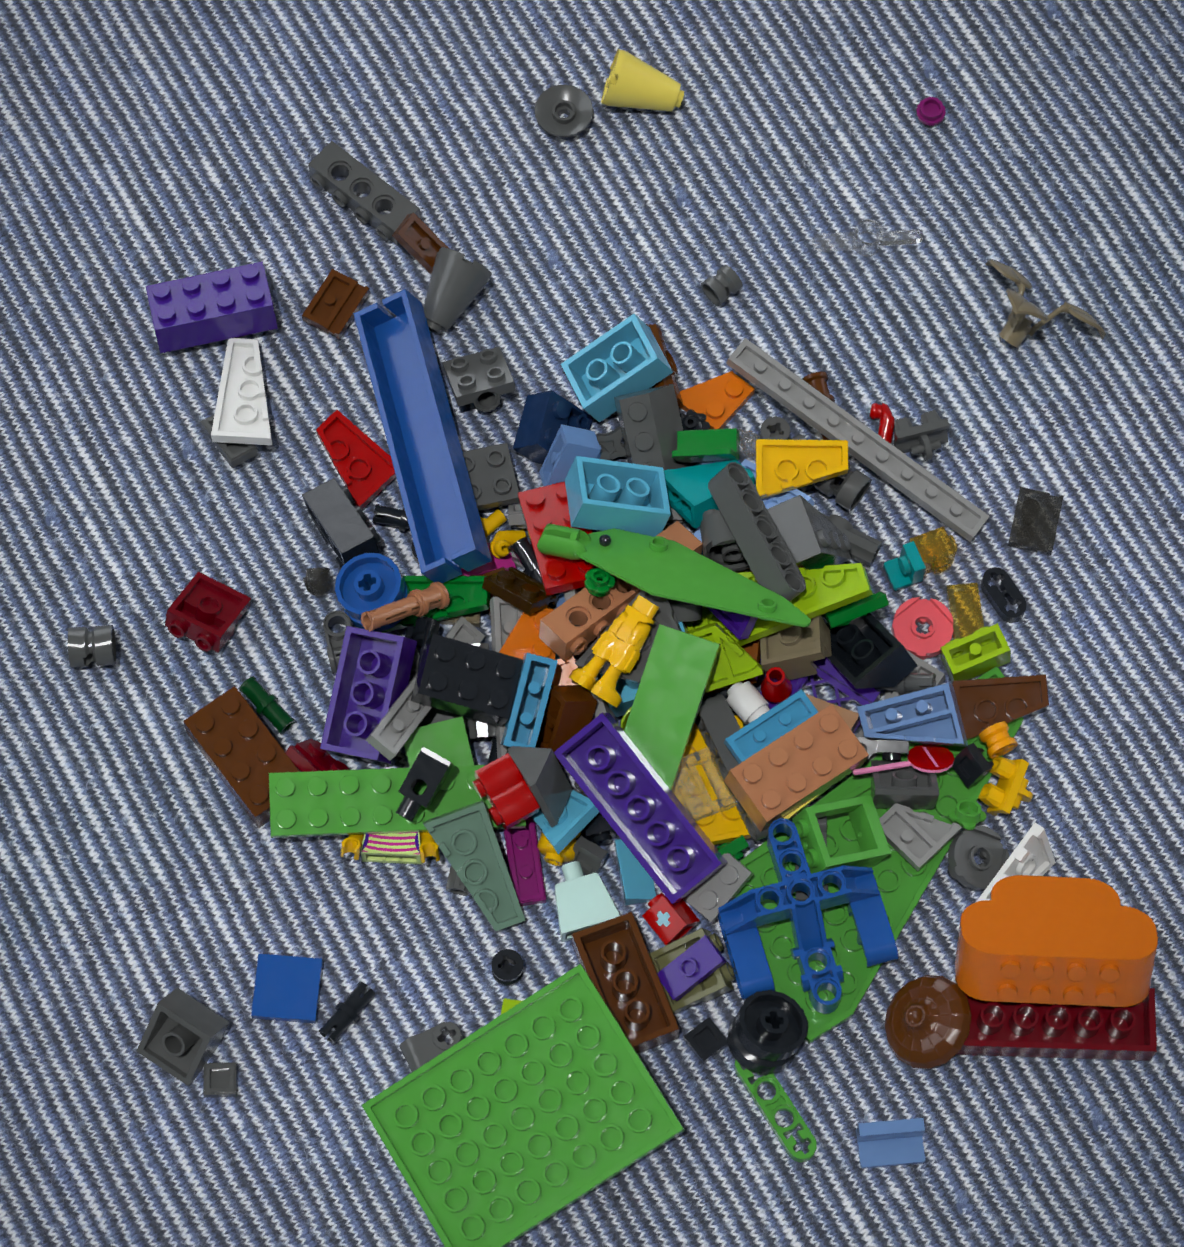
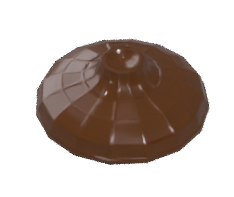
M925 975L905 984L894 995L887 1008L885 1019L888 1045L896 1057L913 1068L932 1069L951 1060L961 1050L969 1035L972 1015L967 996L956 983L943 976Z

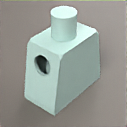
M579 861L570 862L561 867L565 881L555 885L561 942L572 940V934L620 916L598 873L584 876Z

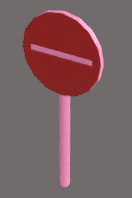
M922 744L909 750L907 755L908 761L854 769L852 773L853 775H861L910 766L921 772L940 773L947 771L953 766L954 756L951 751L940 745Z

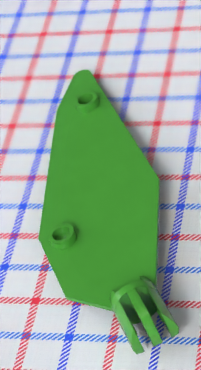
M548 523L537 544L538 551L543 554L571 560L583 559L653 596L799 627H808L811 623V619L783 596L664 537H653L615 528L587 534L580 529ZM606 534L610 536V545L602 546L599 543L601 535Z

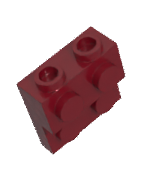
M198 571L168 608L165 626L168 627L169 632L177 638L186 636L195 641L196 646L202 651L208 652L213 650L219 653L234 634L235 625L250 607L252 598Z

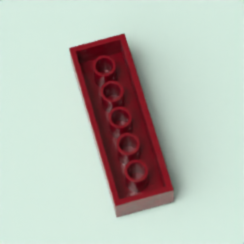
M1150 988L1149 994L1142 1002L1129 1007L989 1002L972 998L964 993L968 998L972 1017L969 1035L957 1055L1151 1061L1157 1052L1155 988Z

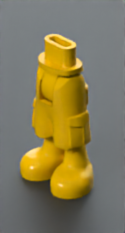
M638 595L632 606L627 604L625 610L614 619L609 629L600 635V638L591 649L593 650L592 653L595 654L594 657L583 668L574 669L569 678L617 708L622 699L616 690L617 681L622 672L630 674L637 660H639L640 651L651 631L649 624L653 625L655 623L652 619L659 607ZM606 662H609L610 666L597 681L600 670Z

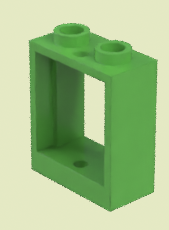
M871 794L805 807L792 818L797 828L811 874L843 865L857 867L875 865L891 854ZM848 812L862 852L830 858L817 818Z

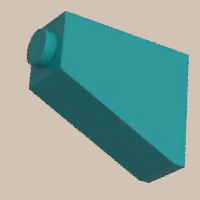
M737 460L664 470L669 505L692 527H699L705 511L710 509L719 510L709 491V481L727 464L731 462L740 464ZM742 466L753 484H755V477L751 470Z

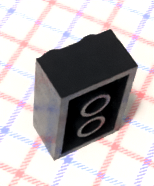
M433 633L425 642L411 701L501 727L510 717L523 659Z

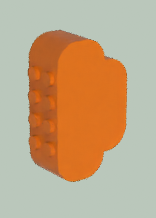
M1009 876L999 880L993 886L990 900L975 902L963 911L960 919L955 959V979L957 985L964 993L982 1001L1129 1007L1142 1002L1149 994L1158 944L1157 929L1153 920L1144 912L1132 907L1121 906L1117 892L1102 881L1074 877Z

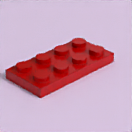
M565 481L518 492L519 504L546 596L586 587L584 584L586 580L585 574L590 569L598 567L583 559L571 560L543 554L537 548L538 541L548 523L580 529L587 534L593 533L592 529L571 527Z

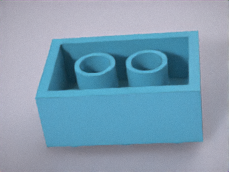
M632 314L561 363L583 409L598 422H601L617 411L614 397L647 390L673 373L651 329L635 314Z
M576 456L565 478L571 527L600 531L615 528L655 537L663 531L671 515L663 467Z

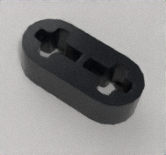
M998 567L988 569L981 580V589L1003 621L1008 623L1018 622L1023 618L1026 611L1027 603L1025 598L1005 570ZM991 578L995 581L1001 580L1000 589L1002 592H1000L996 585H989ZM1007 600L1011 605H1018L1017 613L1013 610H1006Z

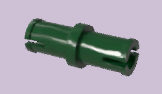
M254 676L248 678L240 686L239 691L256 706V712L260 716L264 715L280 734L285 733L294 725L295 719L277 703L278 698L274 694L270 695Z

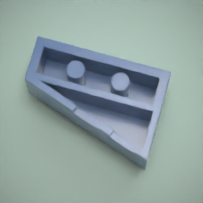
M950 683L857 707L864 737L869 740H899L918 744L968 746L954 686Z

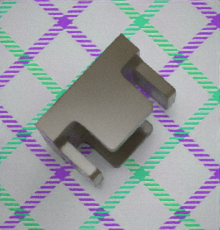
M822 615L812 618L808 627L791 626L761 638V666L765 671L773 667H779L784 671L789 680L817 674V667L813 661L832 656L830 630L824 622Z

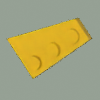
M756 439V490L761 499L848 473V440Z

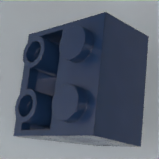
M552 390L527 395L512 449L534 463L543 464L561 424L590 430L593 417Z

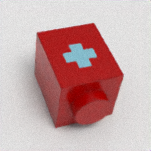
M663 893L658 894L648 903L650 908L642 915L665 945L684 937L700 922L699 918L683 899L679 903L672 904Z

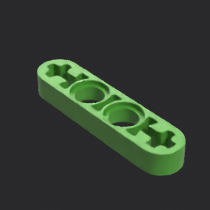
M735 1059L734 1069L737 1076L787 1154L796 1162L809 1161L814 1156L817 1142L775 1075L767 1074L759 1077L751 1084L749 1081L754 1079L753 1073L748 1069L743 1070L742 1066ZM768 1083L775 1088L776 1094L772 1099L764 1100L758 1096L757 1089L761 1084ZM779 1111H788L792 1115L793 1123L789 1127H780L775 1122V1115ZM798 1126L801 1128L796 1134L802 1143L809 1142L807 1147L808 1153L806 1154L801 1150L797 1152L794 1150L796 1140L792 1135L788 1139L784 1136L792 1133Z

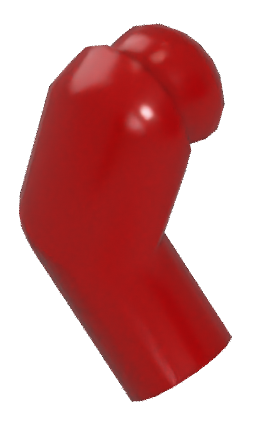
M873 403L870 409V418L879 419L878 435L891 444L895 418L887 404Z

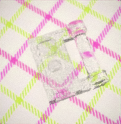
M710 747L683 757L672 789V793L695 821L720 811H727L737 805L734 795L729 794L713 761L715 756ZM695 765H702L718 798L717 800H711Z

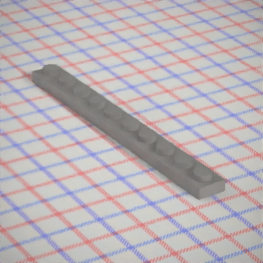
M744 338L726 362L728 366L830 440H848V453L969 542L973 540L990 517L748 339Z

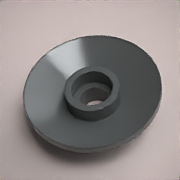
M556 85L548 88L539 96L535 104L537 123L545 132L556 137H571L581 133L588 127L593 116V106L588 95L572 85ZM567 114L569 117L562 118L559 115Z

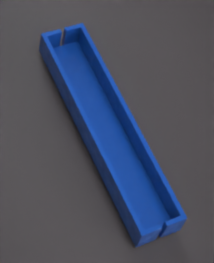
M404 289L382 300L383 305L397 317L394 318L382 306L374 303L354 313V318L421 573L433 582L444 583L462 575V568L469 572L491 562L492 559L422 302Z

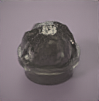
M330 568L305 569V577L302 579L310 594L322 596L330 591L333 576H330Z

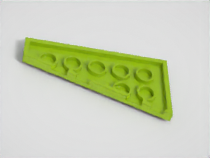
M862 563L828 565L822 569L806 570L803 567L799 568L805 580L806 588L790 603L812 619L873 595ZM753 572L738 573L758 583ZM702 606V619L686 622L688 631L716 622L740 646L794 626L776 621H764L758 618L749 638L739 640L705 606Z

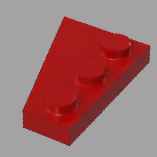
M336 410L316 429V434L349 490L355 504L359 505L361 509L366 507L396 478L391 456L340 411Z

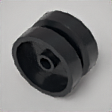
M766 990L749 996L728 1029L727 1043L732 1056L741 1066L759 1074H773L785 1069L807 1036L808 1022L804 1010L794 999L781 992Z

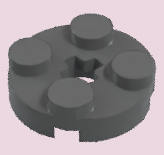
M975 826L973 830L966 829L960 831L953 838L949 846V875L971 890L981 891L986 889L1010 857L1008 849H1004L999 841L1002 839L999 834L985 826ZM977 851L980 852V857L984 859V863L977 864L975 862L974 854Z

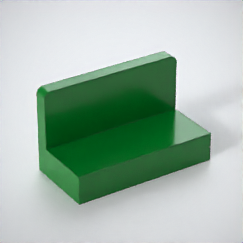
M732 428L677 431V450L672 451V458L679 463L739 461V430Z

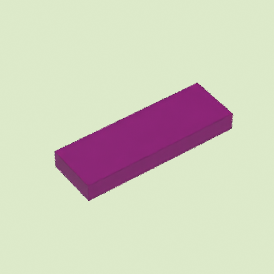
M529 817L526 819V828L503 829L510 877L520 906L546 903L540 855L537 848L535 822Z

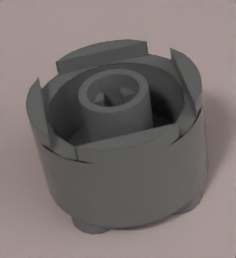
M710 509L705 511L700 524L703 556L732 571L750 568L720 510Z

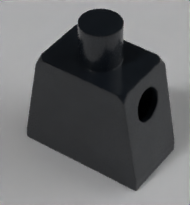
M422 747L398 791L404 795V798L396 813L413 821L421 805L429 808L454 764ZM418 781H425L427 785L422 795H417L414 791Z

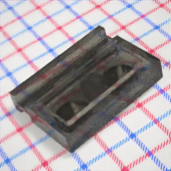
M1020 487L1007 546L1032 552L1041 551L1051 556L1064 496L1059 495V497H1056L1047 492Z

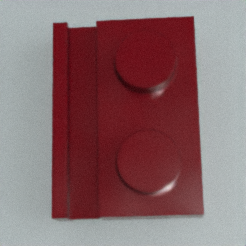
M312 738L297 743L295 747L293 745L289 746L285 752L294 765L302 772L349 770L344 763L335 760L327 750L320 749L321 743Z

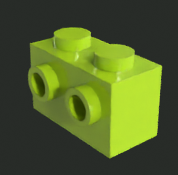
M998 623L990 627H982L969 636L951 640L943 647H940L941 660L951 682L969 680L990 671L996 666L1000 667L1011 662V650Z

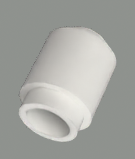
M750 681L744 683L737 682L727 691L729 696L726 700L729 706L745 724L751 723L770 710L768 708L769 703Z

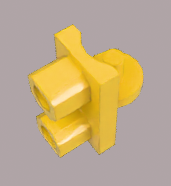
M994 758L992 760L994 765L990 773L999 777L996 786L991 783L985 784L978 798L988 806L987 812L993 816H997L998 813L1010 814L1012 808L1019 809L1021 801L1031 802L1033 794L1026 789L1029 780L1024 778L1029 762L1023 759Z

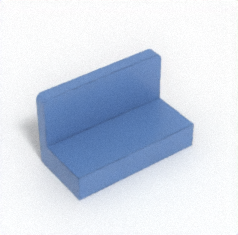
M924 1118L858 1123L856 1136L860 1167L865 1169L924 1163Z

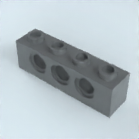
M333 141L308 164L312 184L319 190L325 189L329 192L333 200L341 207L347 206L361 223H369L385 241L390 240L398 246L400 243L392 235L406 216L414 212L421 219L419 207ZM339 176L347 177V178L344 179V180H336V179H335V178H337V177H339ZM360 193H367V194H369V195L366 196V197H358V196H357V195L360 194ZM382 210L391 211L385 215L379 213Z

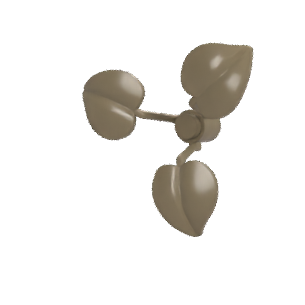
M989 259L985 265L993 266L1002 275L1014 281L1019 289L1018 292L1010 288L1006 290L1013 308L1007 318L1008 322L999 333V336L1009 344L1018 348L1027 335L1033 336L1039 328L1062 312L1072 314L1079 320L1095 327L1101 339L1105 337L1104 329L1094 317L1082 308L1066 301L1046 316L1040 308L1023 297L1026 287L1031 289L1033 286L1019 271L997 260ZM1026 315H1032L1042 320L1031 327L1030 325L1033 321Z

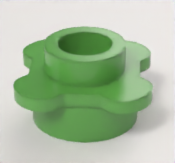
M963 799L957 803L956 810L949 811L948 817L952 821H957L964 829L973 830L977 823L986 820V813L981 811L982 808L978 802L971 799Z

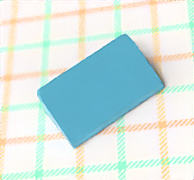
M616 839L614 847L625 906L650 902L656 896L653 879L621 839Z

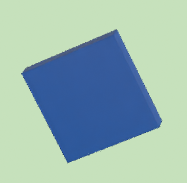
M258 954L251 1012L252 1019L316 1024L323 960L321 958Z

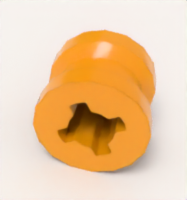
M1005 721L989 726L978 736L981 742L986 743L988 747L987 754L991 759L1007 754L1018 745L1016 739L1010 737L1008 733L1009 726Z

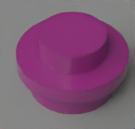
M928 97L922 100L916 110L919 121L929 126L941 123L946 113L943 103L935 97Z

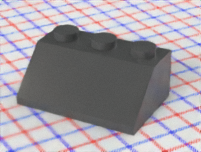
M674 384L614 397L628 463L663 467L664 470L691 466L690 463H679L672 458V451L677 450V431H683Z

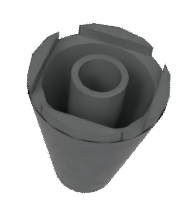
M441 247L436 254L423 306L428 328L436 334H439L441 330L447 332L490 281L492 275L479 262L475 260L470 262L464 258V254L445 247Z

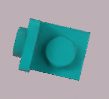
M914 541L902 545L900 557L886 561L883 565L895 591L922 582L926 566Z

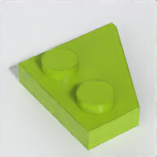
M716 622L686 632L721 644L705 690L706 692L763 674L762 666Z

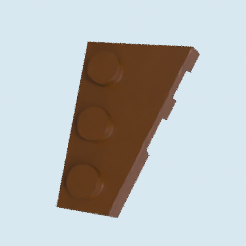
M1046 675L952 681L951 683L954 686L967 740L979 736L983 730L991 725L1003 721L1008 724L1049 706Z

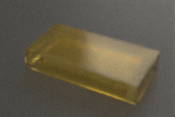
M978 583L947 585L948 606L954 623L953 640L969 636L976 630L984 627Z

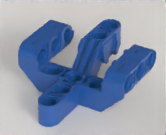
M780 818L770 824L767 836V846L778 883L751 889L719 907V925L740 995L745 1000L759 991H775L773 978L757 927L790 918L795 948L790 950L794 960L797 959L801 971L800 979L803 992H808L811 1004L817 1012L830 1014L839 1006L842 994L840 983L844 981L841 965L836 966L831 948H835L832 938L826 939L821 910L848 903L847 911L849 916H853L858 932L857 943L858 946L862 945L867 960V967L898 959L896 942L880 891L878 890L873 869L843 865L811 874L795 824L788 819ZM783 832L790 839L786 842H780L774 838V835ZM794 862L799 866V869L788 871L783 867V864ZM827 883H833L840 890L835 893H829L824 890L823 886ZM796 891H802L809 898L805 901H798L793 898L792 894ZM771 899L778 906L774 909H766L761 905V902ZM813 960H819L824 963L825 968L821 971H815L810 968L809 963ZM822 990H828L833 993L835 998L831 1001H824L819 998L818 993Z

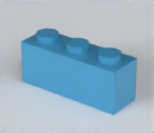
M524 653L518 685L501 745L507 747H536L557 660Z

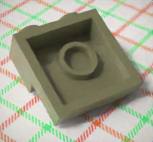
M701 928L649 953L656 973H658L705 935L709 936L719 952L723 951L720 938L716 933L711 934L709 930ZM726 962L678 1001H674L663 985L662 987L673 1014H676L701 1001L708 1002L733 990L731 981L735 980V975L730 964Z

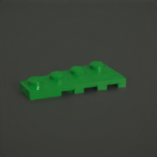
M402 576L408 585L409 591L415 589L424 590L434 583L426 576ZM458 576L442 583L449 593V605L443 609L435 608L429 610L427 615L424 616L439 621L488 610L491 593L482 588L484 577L486 576ZM414 615L406 617L393 628L382 631V633L415 626L418 617Z

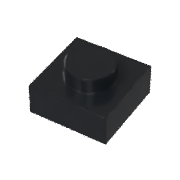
M709 1017L683 1037V1040L703 1064L728 1046L727 1039Z

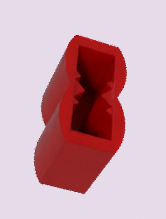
M509 753L475 771L474 776L476 780L472 784L479 797L482 799L486 796L492 807L488 809V812L496 826L502 824L504 829L507 830L539 812L540 807L533 793L524 781Z

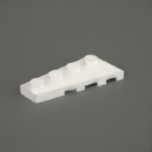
M228 339L211 432L212 442L272 445L258 339Z
M1037 823L1032 825L976 902L990 900L993 886L1003 878L1015 875L1043 876L1056 863L1043 827Z

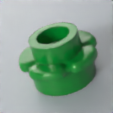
M600 568L590 569L585 574L586 580L584 584L588 592L593 596H605L615 585V577Z

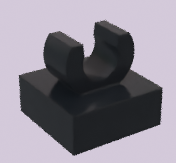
M974 743L966 746L954 758L952 766L967 788L976 785L994 765L992 761L988 762L982 755L984 752L983 748H977Z

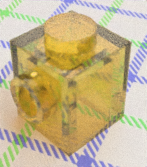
M944 526L910 538L909 542H915L926 566L924 575L930 572L935 574L944 572L953 564L957 545L953 536L947 535Z

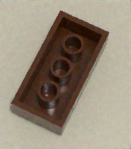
M234 686L185 719L183 723L188 736L259 829L270 821L269 773L300 771Z
M632 912L572 934V946L579 964L584 967L637 1054L678 1038V1024Z

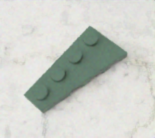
M483 800L422 822L495 931L526 921Z

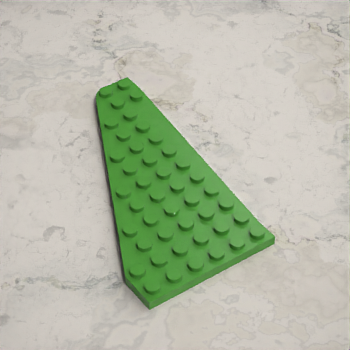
M996 666L977 679L1003 678L1005 676ZM1023 718L1008 723L1010 737H1015ZM978 736L967 740L968 745L974 743L977 748H983L984 752L982 755L988 762L993 760L987 754L988 747L986 743L981 742ZM909 743V750L922 744ZM940 745L951 751L954 758L965 748L963 746ZM882 754L877 755L872 760H882ZM901 755V761H908L907 755ZM871 761L862 768L871 767ZM953 767L947 771L936 773L939 797L935 808L912 810L933 815L934 819L951 825L953 822L957 823V821L949 819V811L956 810L957 803L963 799H971L977 802L982 787L988 784L993 774L989 771L976 785L967 788ZM871 773L851 775L812 806L870 795ZM876 808L878 817H882L889 809ZM848 812L826 816L827 850L830 858L862 852ZM783 832L774 835V838L780 842H786L790 839ZM767 841L740 861L754 875L735 898L751 889L778 883ZM951 841L919 871L889 843L891 851L889 856L878 864L865 866L873 869L895 942L949 851ZM794 862L783 864L786 870L795 871ZM828 883L829 893H835L840 890L837 885ZM771 899L761 902V905L766 909H774L778 906ZM848 903L821 910L826 939L832 938L835 948H831L836 966L841 965L844 981L840 983L842 994L839 1006L830 1014L817 1012L811 1004L808 992H803L800 979L801 971L797 959L794 960L790 950L795 948L790 918L757 927L773 978L775 991L791 997L804 1010L808 1022L805 1039L809 1044L853 1016L883 964L867 967V960L862 945L858 946L857 943L858 932L853 916H849L847 911ZM813 960L809 963L810 968L815 971H821L825 968L824 963L819 960ZM822 990L818 993L819 998L824 1001H831L835 998L833 993L828 990Z

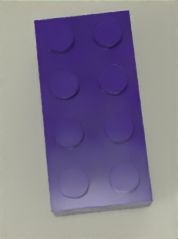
M263 261L145 286L160 353L278 329Z
M346 626L320 749L391 764L392 759L389 761L370 745L366 739L408 685L417 641L403 636L377 631L369 632L366 629Z

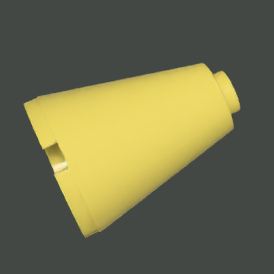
M621 49L617 50L610 68L609 78H607L603 90L602 104L612 107L670 112L673 111L674 107H680L684 91L680 90L681 84L629 52Z

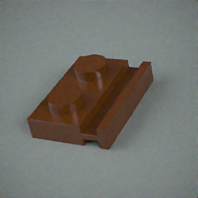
M332 269L302 314V320L326 333L335 335L340 340L352 322L354 313L359 311L370 294V288L367 286L363 287L352 278Z

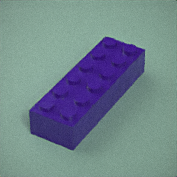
M602 712L554 752L555 756L672 904L679 903L728 863L610 713Z

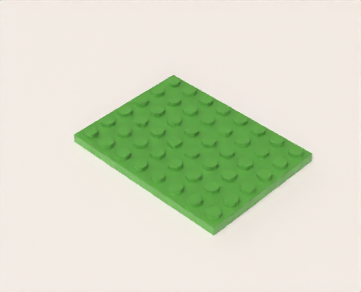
M581 964L361 1105L445 1247H506L685 1131Z

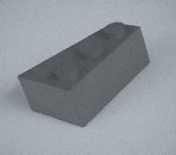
M801 495L767 509L798 568L804 567L806 570L822 569L824 566L839 565L851 560L849 554L851 545L845 533H841L833 523Z

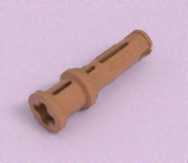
M438 581L430 584L427 589L412 590L406 598L374 610L363 612L361 615L362 625L370 632L411 615L422 617L427 615L429 610L446 608L449 605V593L446 587Z

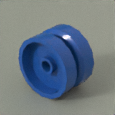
M364 553L353 557L342 566L335 582V592L341 607L349 616L351 622L361 629H365L361 622L363 612L374 610L406 598L410 592L398 566L389 557L379 553ZM401 620L384 625L373 631L382 632L393 628Z

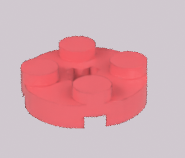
M911 598L902 603L896 610L891 633L907 651L925 660L941 653L940 647L951 641L954 631L953 617L949 609L936 599ZM927 622L930 625L928 628L929 633L917 632L916 623L925 624Z

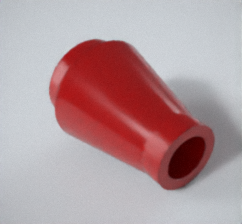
M773 667L767 671L766 677L761 683V692L770 702H782L790 696L792 684L781 668Z

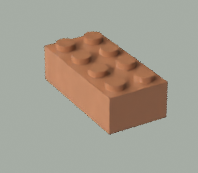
M831 704L732 768L724 782L759 831L762 832L773 821L785 817L852 773L854 769L861 767L869 754Z

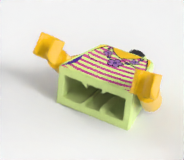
M429 832L349 835L348 838L342 841L341 857H344L345 853L352 852L354 853V860L359 859L361 848L362 862L425 863V858L428 856H434L436 862L440 861L439 847Z

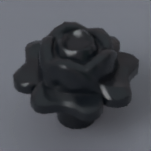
M690 409L686 415L680 414L683 431L710 429V424L706 422V415L704 413H696Z

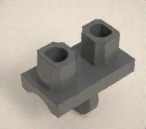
M936 410L922 414L920 420L922 425L914 427L909 418L896 419L894 421V447L903 453L911 452L912 456L922 454L924 460L928 461L933 458V450L940 449L942 443L948 442L947 430L950 425L947 418L941 420Z

